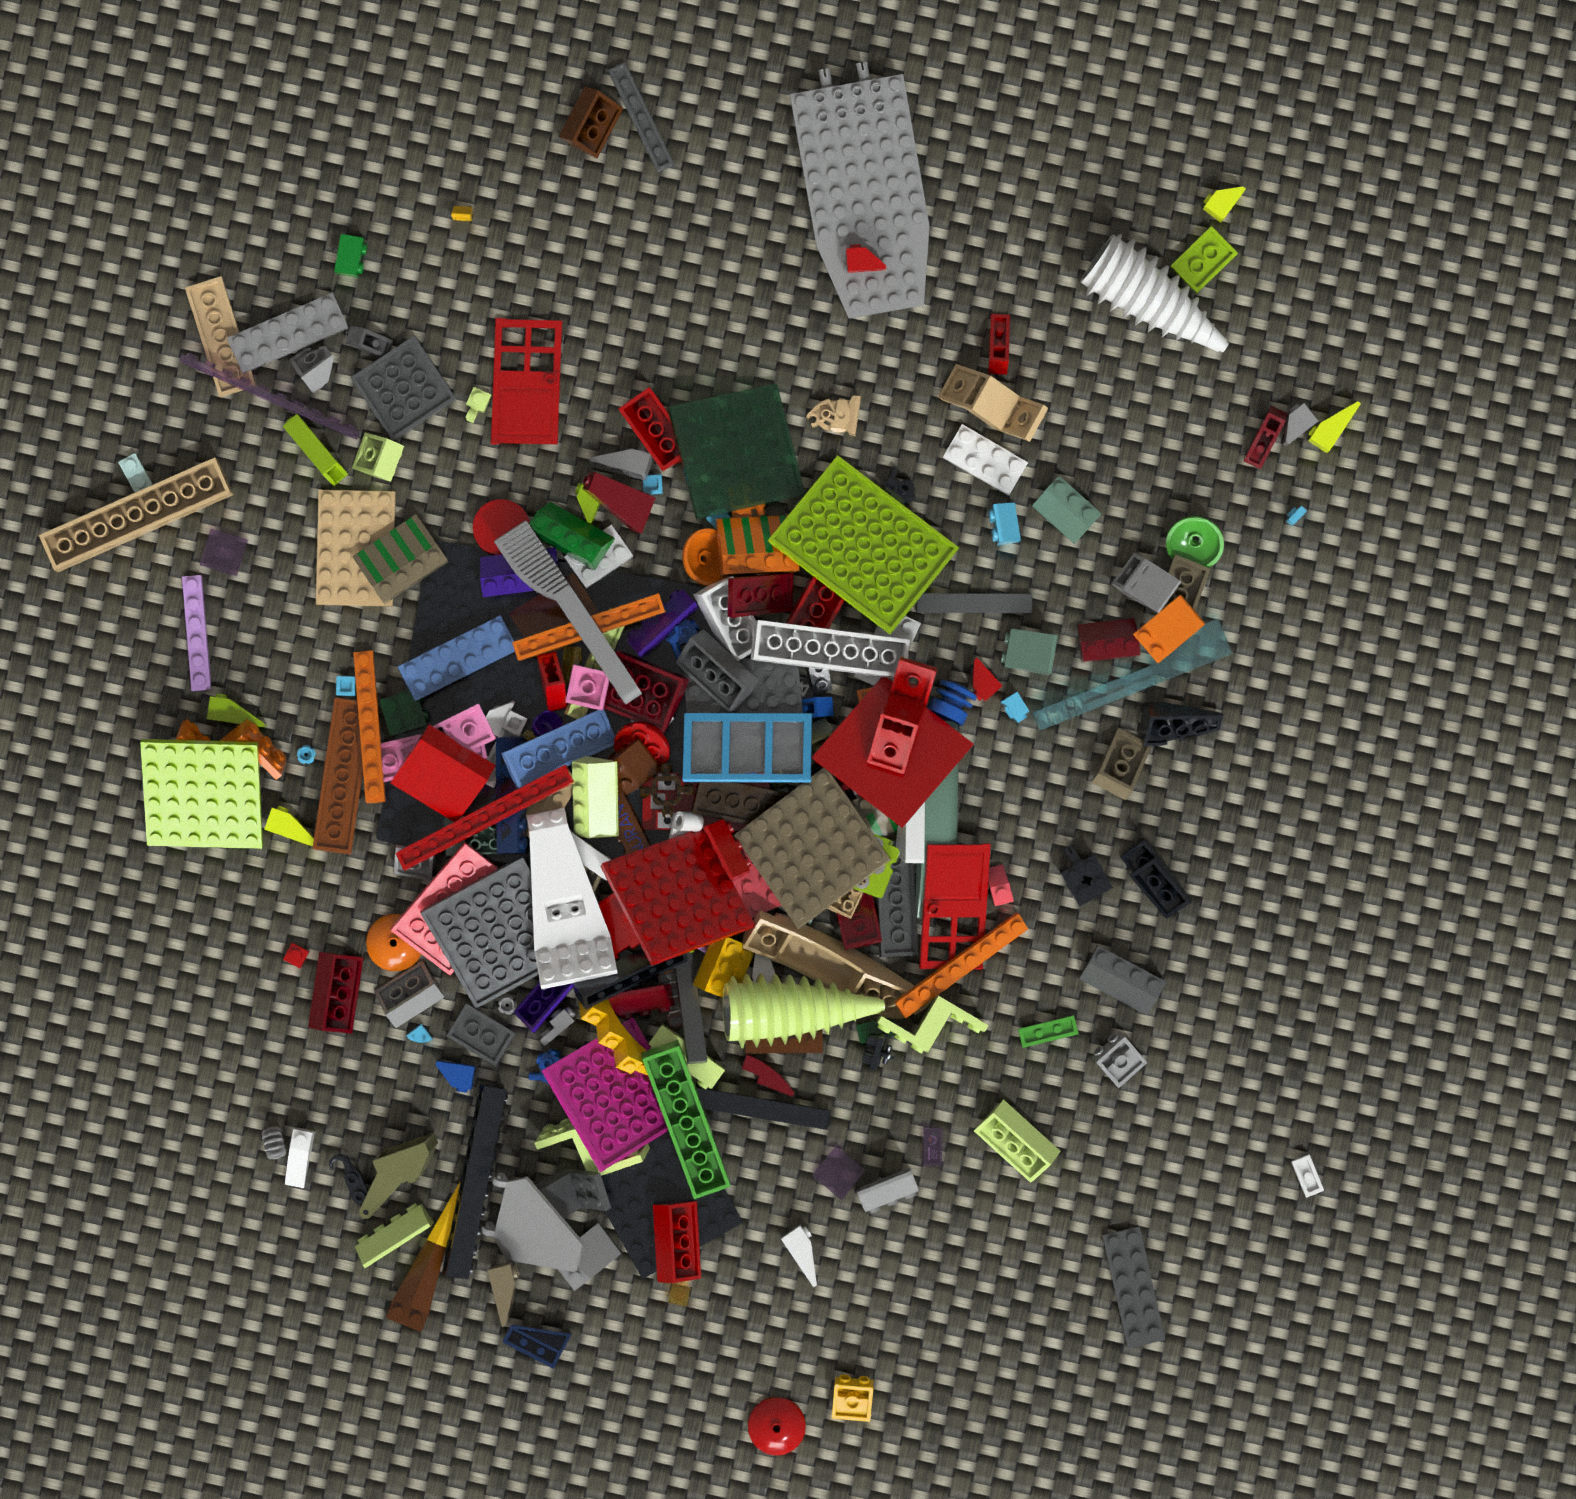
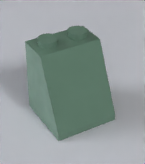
M1010 629V632L1005 634L1004 644H1007L1006 652H1002L1001 663H1004V668L1050 675L1058 635Z

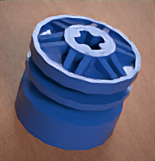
M941 679L939 684L946 689L936 688L935 691L942 698L932 697L927 708L934 714L963 726L968 714L962 710V707L972 708L973 705L966 701V699L975 701L977 696L968 688L956 682Z

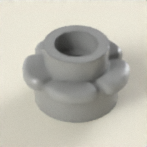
M511 996L502 997L498 1002L499 1011L507 1015L512 1014L514 1009L517 1008V1003Z

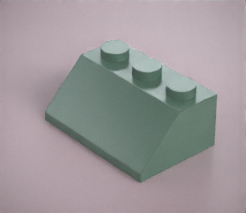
M1060 476L1052 482L1032 505L1073 544L1080 539L1101 515L1093 505Z

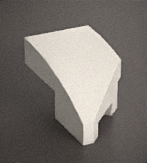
M514 701L501 706H495L489 710L486 719L494 735L499 736L510 710L512 711L515 704Z

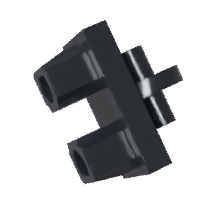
M871 1033L869 1035L867 1045L876 1048L874 1053L866 1050L862 1061L870 1065L871 1070L875 1071L876 1067L880 1066L882 1057L883 1064H887L889 1059H895L896 1054L891 1051L892 1045L887 1044L885 1050L889 1034L882 1033L878 1035Z

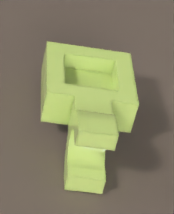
M473 387L466 406L471 407L465 417L466 420L474 423L478 411L485 412L492 395Z

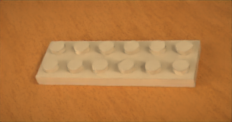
M222 276L185 287L219 397L221 398L257 386L252 370L244 374L242 373L227 340L228 337L240 331Z

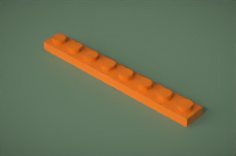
M658 593L592 615L591 618L601 633H605L665 613ZM568 623L514 641L512 644L518 661L581 641L582 639L573 625Z
M373 650L353 652L365 801L367 804L386 802Z
M1018 913L1013 914L896 999L894 1003L902 1016L907 1018L1027 931L1028 928Z

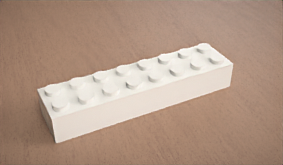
M757 620L754 624L750 660L894 678L900 657L908 659L910 640Z

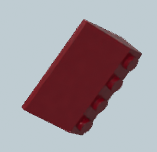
M622 650L614 651L642 694L625 704L609 681L604 709L636 722L648 723L659 729L662 733H665L684 695L690 678Z

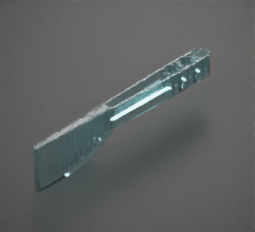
M1219 619L1206 623L1161 662L1157 663L1152 659L1149 666L1033 712L1032 714L1039 731L1231 655L1232 651Z

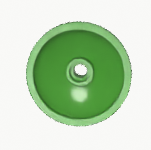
M1190 516L1177 521L1171 527L1166 539V548L1172 560L1176 554L1209 568L1220 559L1224 549V538L1219 527L1211 520L1199 516ZM1197 536L1199 537V539L1194 540L1193 537Z

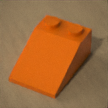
M1180 594L1133 635L1153 659L1159 663L1206 623Z

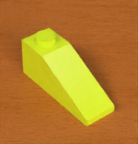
M1356 402L1321 422L1318 426L1314 425L1308 433L1310 436L1308 441L1325 453H1328L1361 403Z
M279 805L277 809H271L264 830L313 846L314 836L293 814L288 813L289 809Z

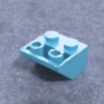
M1015 503L993 504L988 511L989 521L994 524V528L991 530L993 542L996 541L997 546L1020 542L1021 538Z

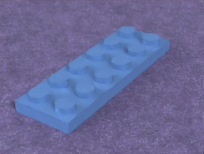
M500 615L397 668L416 702L515 652L512 644L514 640Z
M604 709L603 711L596 710L501 754L515 787L518 789L563 765H571L574 760L584 756H591L613 746L615 734Z

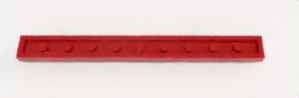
M563 765L395 854L403 870L406 871L575 783L567 765Z

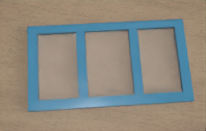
M684 713L683 782L811 783L812 713Z

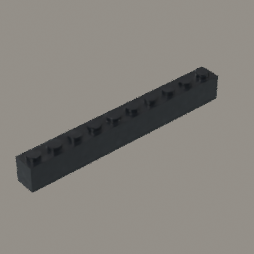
M480 1084L442 1269V1274L448 1277L468 1280L469 1275L473 1272L472 1258L477 1252L476 1239L481 1233L480 1219L483 1218L485 1213L484 1199H487L489 1193L487 1184L488 1180L492 1178L493 1170L491 1165L492 1161H495L496 1158L495 1145L500 1139L499 1125L504 1119L503 1105L507 1103L508 1099L507 1090L502 1087Z

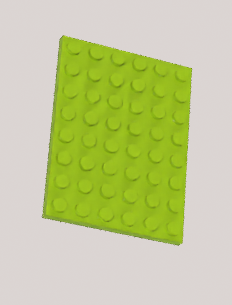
M838 455L768 540L769 543L890 635L959 549L949 539Z

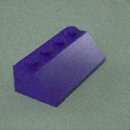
M556 547L545 548L559 568ZM502 554L480 557V581L483 597L534 591L516 575Z
M677 589L669 596L671 599L666 604L662 603L665 613L644 619L641 622L642 626L638 630L634 628L627 634L628 639L626 642L642 659L666 638L677 625L698 608L695 601L683 589L680 592Z
M539 981L513 1013L534 1033L574 988L573 983L541 989Z

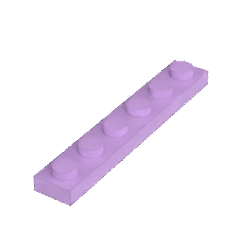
M202 575L182 577L191 691L212 690Z

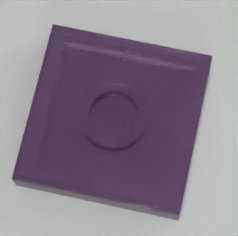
M211 529L200 566L237 577L248 540Z
M835 1146L812 1174V1177L842 1200L866 1169Z

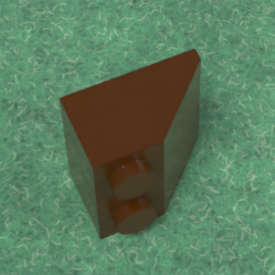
M640 738L611 753L607 760L617 761L618 785L625 795L640 788L660 771V765Z

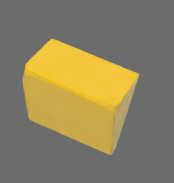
M454 206L451 217L456 221H472L473 208L471 206Z

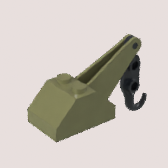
M433 1132L381 1151L372 1161L378 1173L369 1191L361 1172L352 1165L347 1156L343 1154L334 1155L329 1161V1168L333 1170V1164L336 1160L343 1162L345 1166L344 1179L354 1202L361 1206L359 1210L360 1216L368 1219L401 1183L406 1181L413 1183L419 1180V1176L423 1175L425 1169L429 1166L438 1141Z

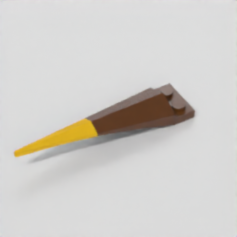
M460 1182L394 1296L386 1315L387 1319L422 1332L430 1312L451 1230Z

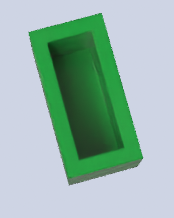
M341 234L334 269L337 275L359 278V275L363 274L364 262H362L363 255L367 254L368 244L365 243L364 238Z

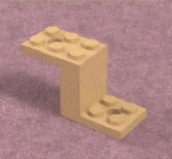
M958 364L953 368L938 396L942 401L965 408L995 430L1029 442L1048 410L1043 404L1018 396L992 376Z

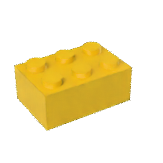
M730 937L709 944L693 985L723 998L724 984L729 983L731 976L735 977L737 983L742 982L754 952L742 948V942Z

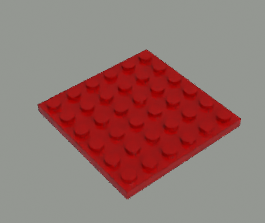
M703 827L698 832L691 831L609 860L600 866L651 966L747 931L755 926L732 880L729 881L726 871L723 870L717 858L718 855L712 849L707 834L703 832Z

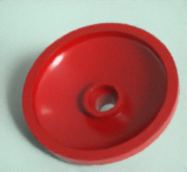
M783 1397L767 1398L758 1403L749 1416V1436L753 1444L764 1453L770 1455L787 1454L798 1447L805 1435L806 1423L801 1409L789 1399ZM779 1425L780 1430L774 1431L773 1427Z

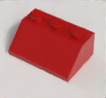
M723 819L703 827V832L707 834L710 845L715 854L718 855L717 858L723 870L726 871L729 881H734L750 873L749 867L752 865L747 856L743 857L740 851L743 848L739 840H734L732 836L734 830L730 822L726 823Z

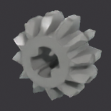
M272 1126L262 1131V1139L267 1157L271 1160L285 1156L286 1147L281 1128Z

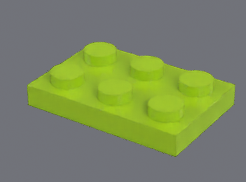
M1211 226L1170 268L1197 294L1238 253Z

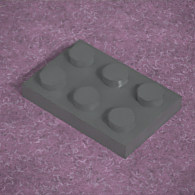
M466 1003L447 1037L496 1066L516 1033Z

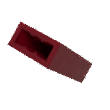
M589 471L583 479L584 486L582 489L630 530L642 533L656 498L599 473Z

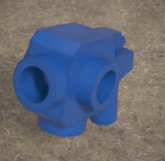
M685 619L666 638V641L670 642L676 659L682 652L680 645L684 642L687 644L689 639L697 634V630L700 629L694 620L689 621Z
M549 1049L546 1053H540L536 1064L541 1068L540 1073L530 1072L529 1080L547 1082L549 1085L542 1070L562 1059L563 1057L560 1056L561 1052Z

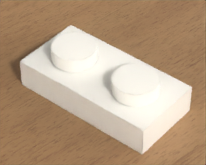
M1309 1154L1291 1161L1306 1198L1324 1191Z

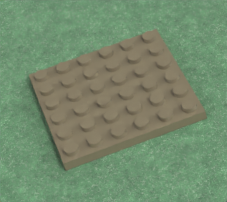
M825 768L812 776L811 783L801 784L734 835L798 929L892 860L833 774Z

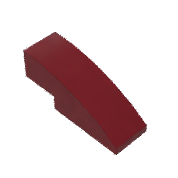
M747 1053L742 1066L743 1070L759 1075L758 1084L793 1097V1089L776 1070L762 1060Z

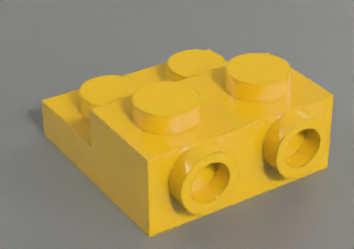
M847 1374L835 1377L832 1419L870 1422L874 1380H870L867 1376H860L858 1379H854Z

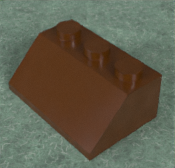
M584 87L558 137L576 149L597 159L623 108L599 90Z

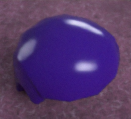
M545 710L533 719L532 730L534 735L539 737L563 726V722L558 714Z

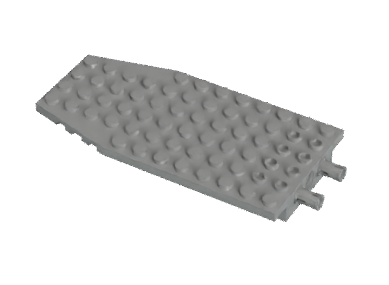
M861 62L856 64L859 81L855 83L834 86L832 85L830 68L825 69L826 77L824 76L823 69L818 70L821 82L820 89L790 94L816 247L848 319L924 306L930 226L904 77L901 74L871 79L868 62L862 63L863 70ZM861 244V247H866L886 265V271L847 273L846 249L850 248V245Z

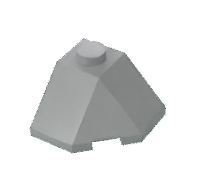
M326 346L319 347L318 350L305 348L289 359L299 376L313 393L321 389L329 381L334 357Z

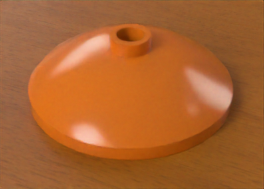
M706 528L691 534L686 540L682 552L683 565L687 574L695 582L704 586H709L728 578L729 576H720L717 530Z
M389 914L379 918L371 926L367 934L366 947L370 958L377 966L388 971L408 969L421 956V953L390 930L402 914ZM392 939H395L397 941V945L395 947L391 946L390 941Z

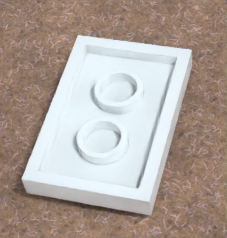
M612 525L603 531L613 536L615 540L596 570L568 555L564 557L586 589L633 558L632 553Z

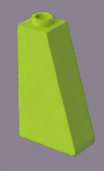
M298 414L286 421L283 428L333 486L348 475L346 470Z

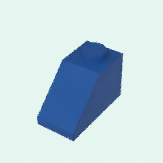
M832 697L802 699L803 713H812V718L834 716Z
M441 1060L436 1061L437 1068L451 1087L456 1088V1091L467 1093L468 1090L473 1089L476 1066Z

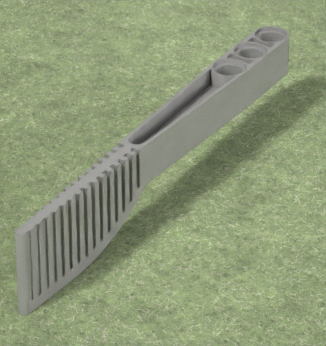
M526 520L494 540V543L512 570L526 585L537 593L557 601L623 702L627 704L642 694L640 689Z

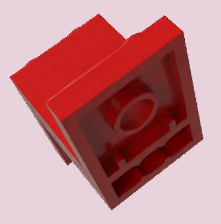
M900 657L889 696L880 715L867 763L901 774L905 773L938 668ZM915 677L919 683L912 684L909 678ZM892 747L896 753L890 754L886 751V748Z

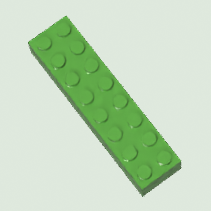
M679 1040L642 1052V1060L693 1198L697 1199L731 1187L728 1173Z

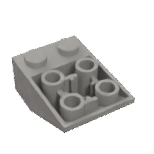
M1133 553L1112 582L1124 595L1157 613L1161 611L1181 583L1180 580L1136 553Z

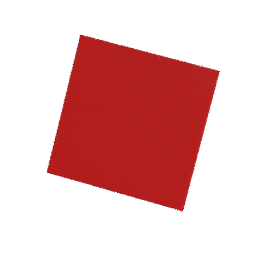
M881 677L811 758L903 828L966 755L974 743L926 708L904 774L867 763L880 715L893 683L887 677ZM887 747V748H886V751H887L888 753H890V754L896 753V751H895L894 748H892V747Z

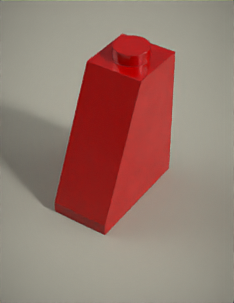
M556 651L537 655L547 710L554 711L567 708L565 682Z

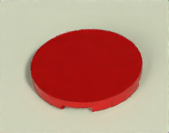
M499 499L488 502L475 515L473 521L474 538L479 547L486 553L492 555L502 554L494 540L525 520L529 524L528 515L521 506L510 500Z
M631 722L624 725L614 738L615 751L640 738L660 766L667 763L670 756L669 743L664 734L653 725L644 722Z

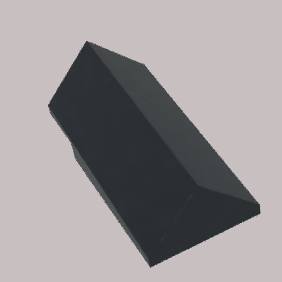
M1145 838L1138 840L1120 856L1132 871L1129 875L1166 919L1192 902V899Z

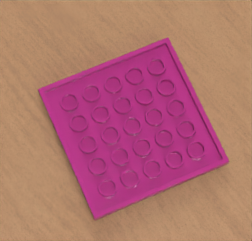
M633 1017L621 1023L644 1049L650 1050V1045ZM598 1038L542 1070L599 1172L606 1170L669 1131L649 1076L636 1070L630 1074L616 1068L614 1050L599 1044Z

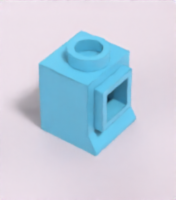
M1018 692L1000 702V704L1006 706L1004 710L1010 719L1013 718L1014 721L1016 720L1019 723L1027 718L1026 713L1029 710Z

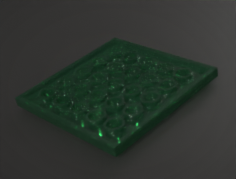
M777 383L668 407L696 520L805 495Z

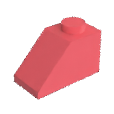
M1003 864L990 867L988 885L994 906L1014 902Z

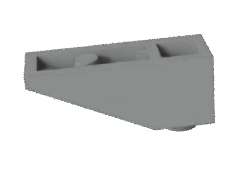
M641 448L590 457L592 468L641 480L647 479L652 463L650 453Z

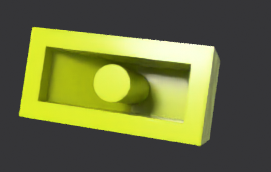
M1244 187L1217 190L1213 195L1209 193L1203 201L1206 204L1203 210L1219 222H1222L1246 189Z

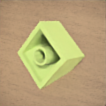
M365 432L352 468L391 482L404 446L387 438Z

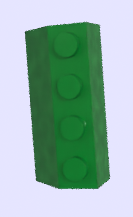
M552 502L538 510L529 523L538 539L552 547H556L557 550L593 570H596L615 540L613 536Z

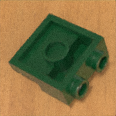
M408 690L380 699L391 737L428 726L427 721H430L427 710H423L421 704L424 702V698L415 702Z

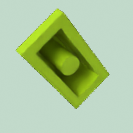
M583 482L578 483L575 493L578 494L577 499L587 522L592 525L600 504L582 489L584 486Z

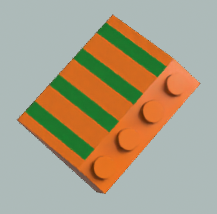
M788 515L716 519L720 576L794 573L799 571L797 563L768 542L769 538Z

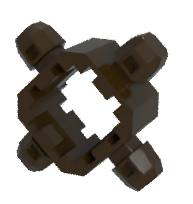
M666 763L661 764L660 773H662V776L654 778L652 787L642 786L639 790L642 797L652 795L655 804L663 805V817L670 818L673 816L671 805H677L682 800L681 794H685V796L692 795L694 793V786L691 784L681 786V780L677 776H670V773H672L671 765ZM657 781H676L677 800L657 801Z

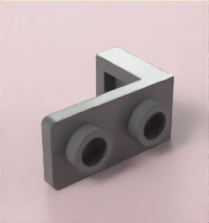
M809 667L813 692L820 693L832 690L829 670Z

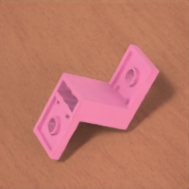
M479 704L433 726L454 739L461 746L472 751L496 739ZM468 724L475 726V733L471 736H468L464 731ZM420 736L396 748L402 762L409 752L413 750Z

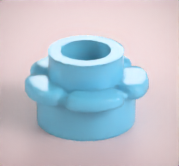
M309 745L299 748L297 751L299 762L303 764L312 763L316 756L315 750Z

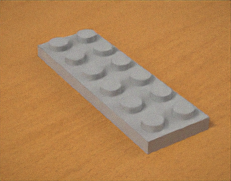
M330 293L232 335L227 340L244 374L348 329V326L333 293Z

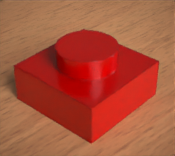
M292 943L283 960L301 969L310 951Z

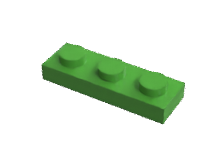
M1074 1015L1018 1029L1022 1048L1079 1034Z

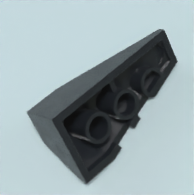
M1145 702L1141 715L1142 745L1163 746L1167 745L1168 741L1175 739L1179 741L1185 740L1186 736L1194 734L1200 736L1219 731L1224 715L1220 712L1167 702Z

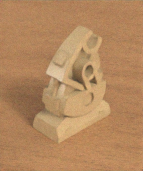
M852 396L850 401L842 398L834 401L830 399L821 401L806 417L808 420L811 417L817 419L815 423H811L812 428L820 425L822 429L834 433H844L847 431L849 435L856 436L861 396Z

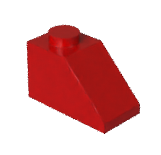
M861 244L850 245V248L846 249L847 273L886 271V265L866 247H861Z
M976 658L973 661L972 689L974 691L972 693L977 696L976 699L978 701L983 700L985 702L1002 685L984 664Z

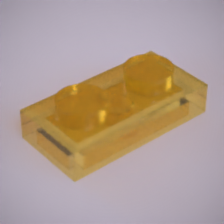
M564 647L562 675L567 686L570 683L573 665L580 666L582 657L581 647Z

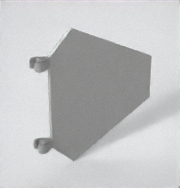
M499 1173L497 1178L494 1177L493 1184L497 1187L505 1188L496 1227L492 1222L488 1221L486 1227L483 1226L481 1229L482 1234L494 1237L506 1260L576 1272L584 1242L528 1176L508 1180L505 1174Z

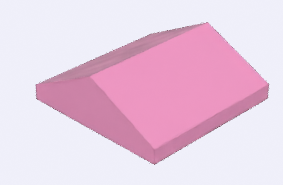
M573 665L566 703L603 711L609 679L601 670Z

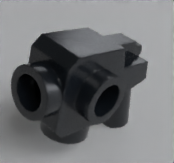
M891 467L888 479L882 485L902 505L906 503L910 505L916 497L914 494V484L909 479H903L900 482L896 479L899 469Z

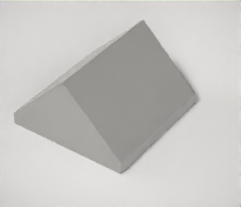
M396 845L395 853L407 846ZM395 854L394 874L431 881L436 855L405 871Z

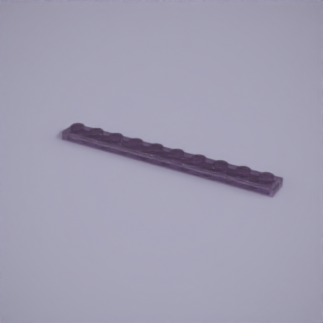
M182 354L179 359L180 363L356 441L359 438L360 433L357 432V427L348 423L346 426L339 424V419L329 416V418L321 416L323 412L314 408L311 411L305 409V404L296 400L293 403L287 401V396L278 392L275 395L269 393V388L260 384L258 387L251 385L252 381L242 376L240 379L233 377L234 373L224 368L222 371L215 369L216 365L211 362L197 361L198 357L193 354Z

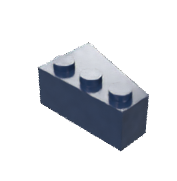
M511 1325L502 1343L554 1369L571 1334Z

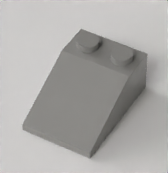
M599 1223L579 1237L584 1242L578 1270L576 1272L559 1270L574 1291L622 1254Z

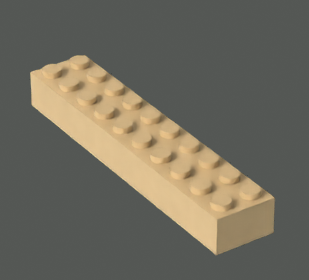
M212 458L39 535L54 571L60 572L234 494L219 460Z

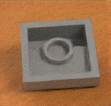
M570 1006L564 1010L559 1008L551 1015L553 1019L550 1023L554 1029L550 1026L541 1034L543 1038L540 1041L544 1046L577 1020L574 1017L577 1014Z
M1121 1032L1110 1035L1108 1043L1097 1047L1093 1052L1094 1055L1091 1057L1118 1088L1147 1064L1146 1060Z

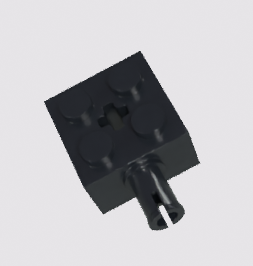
M1073 844L1069 845L1068 848L1062 849L1071 865L1059 874L1078 907L1113 888L1095 854L1081 859ZM1084 875L1091 878L1089 885L1082 884L1081 881L1084 880Z

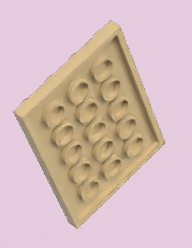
M319 490L316 605L393 607V599L384 605L352 556L395 528V491Z

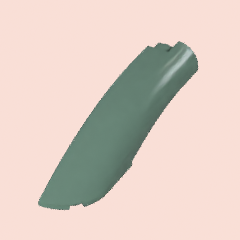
M945 721L947 724H949L951 727L958 731L957 723ZM958 764L925 801L924 863H916V918H922L927 844H957Z

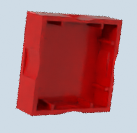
M429 724L418 739L413 750L409 752L399 766L390 783L455 822L461 818L486 784L496 765L474 751L461 746L454 739Z

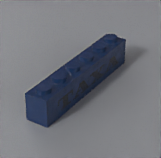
M496 738V800L517 790L501 753L525 743V738ZM527 808L497 823L498 854L526 853L528 847V840L526 838V829L528 827L526 819Z

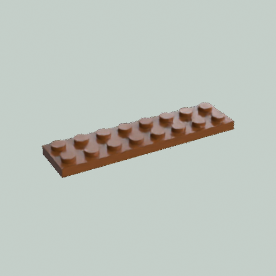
M334 698L313 850L348 855L352 853L363 777L358 703L356 700Z

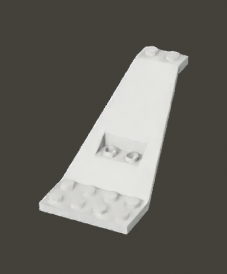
M565 808L527 815L530 835L534 952L541 989L618 974L611 937L568 827Z

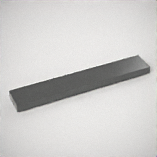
M623 62L608 69L610 77L657 173L674 166L675 164L626 63Z
M923 593L917 601V613L1032 614V594Z
M687 952L688 961L674 967L687 1064L706 1063L707 1053L698 988L693 985L696 978L693 953Z

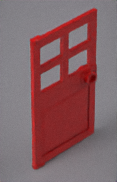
M495 318L490 444L558 445L562 321ZM503 327L526 328L525 346H502ZM532 328L555 329L554 347H531ZM502 352L525 353L524 371H501ZM531 353H554L553 372L530 371Z
M927 844L920 969H939L955 957L956 942H976L985 935L991 844ZM951 917L950 936H929L930 918ZM958 917H978L977 936H957ZM949 942L948 960L927 961L928 943ZM983 963L974 968V970L983 969Z

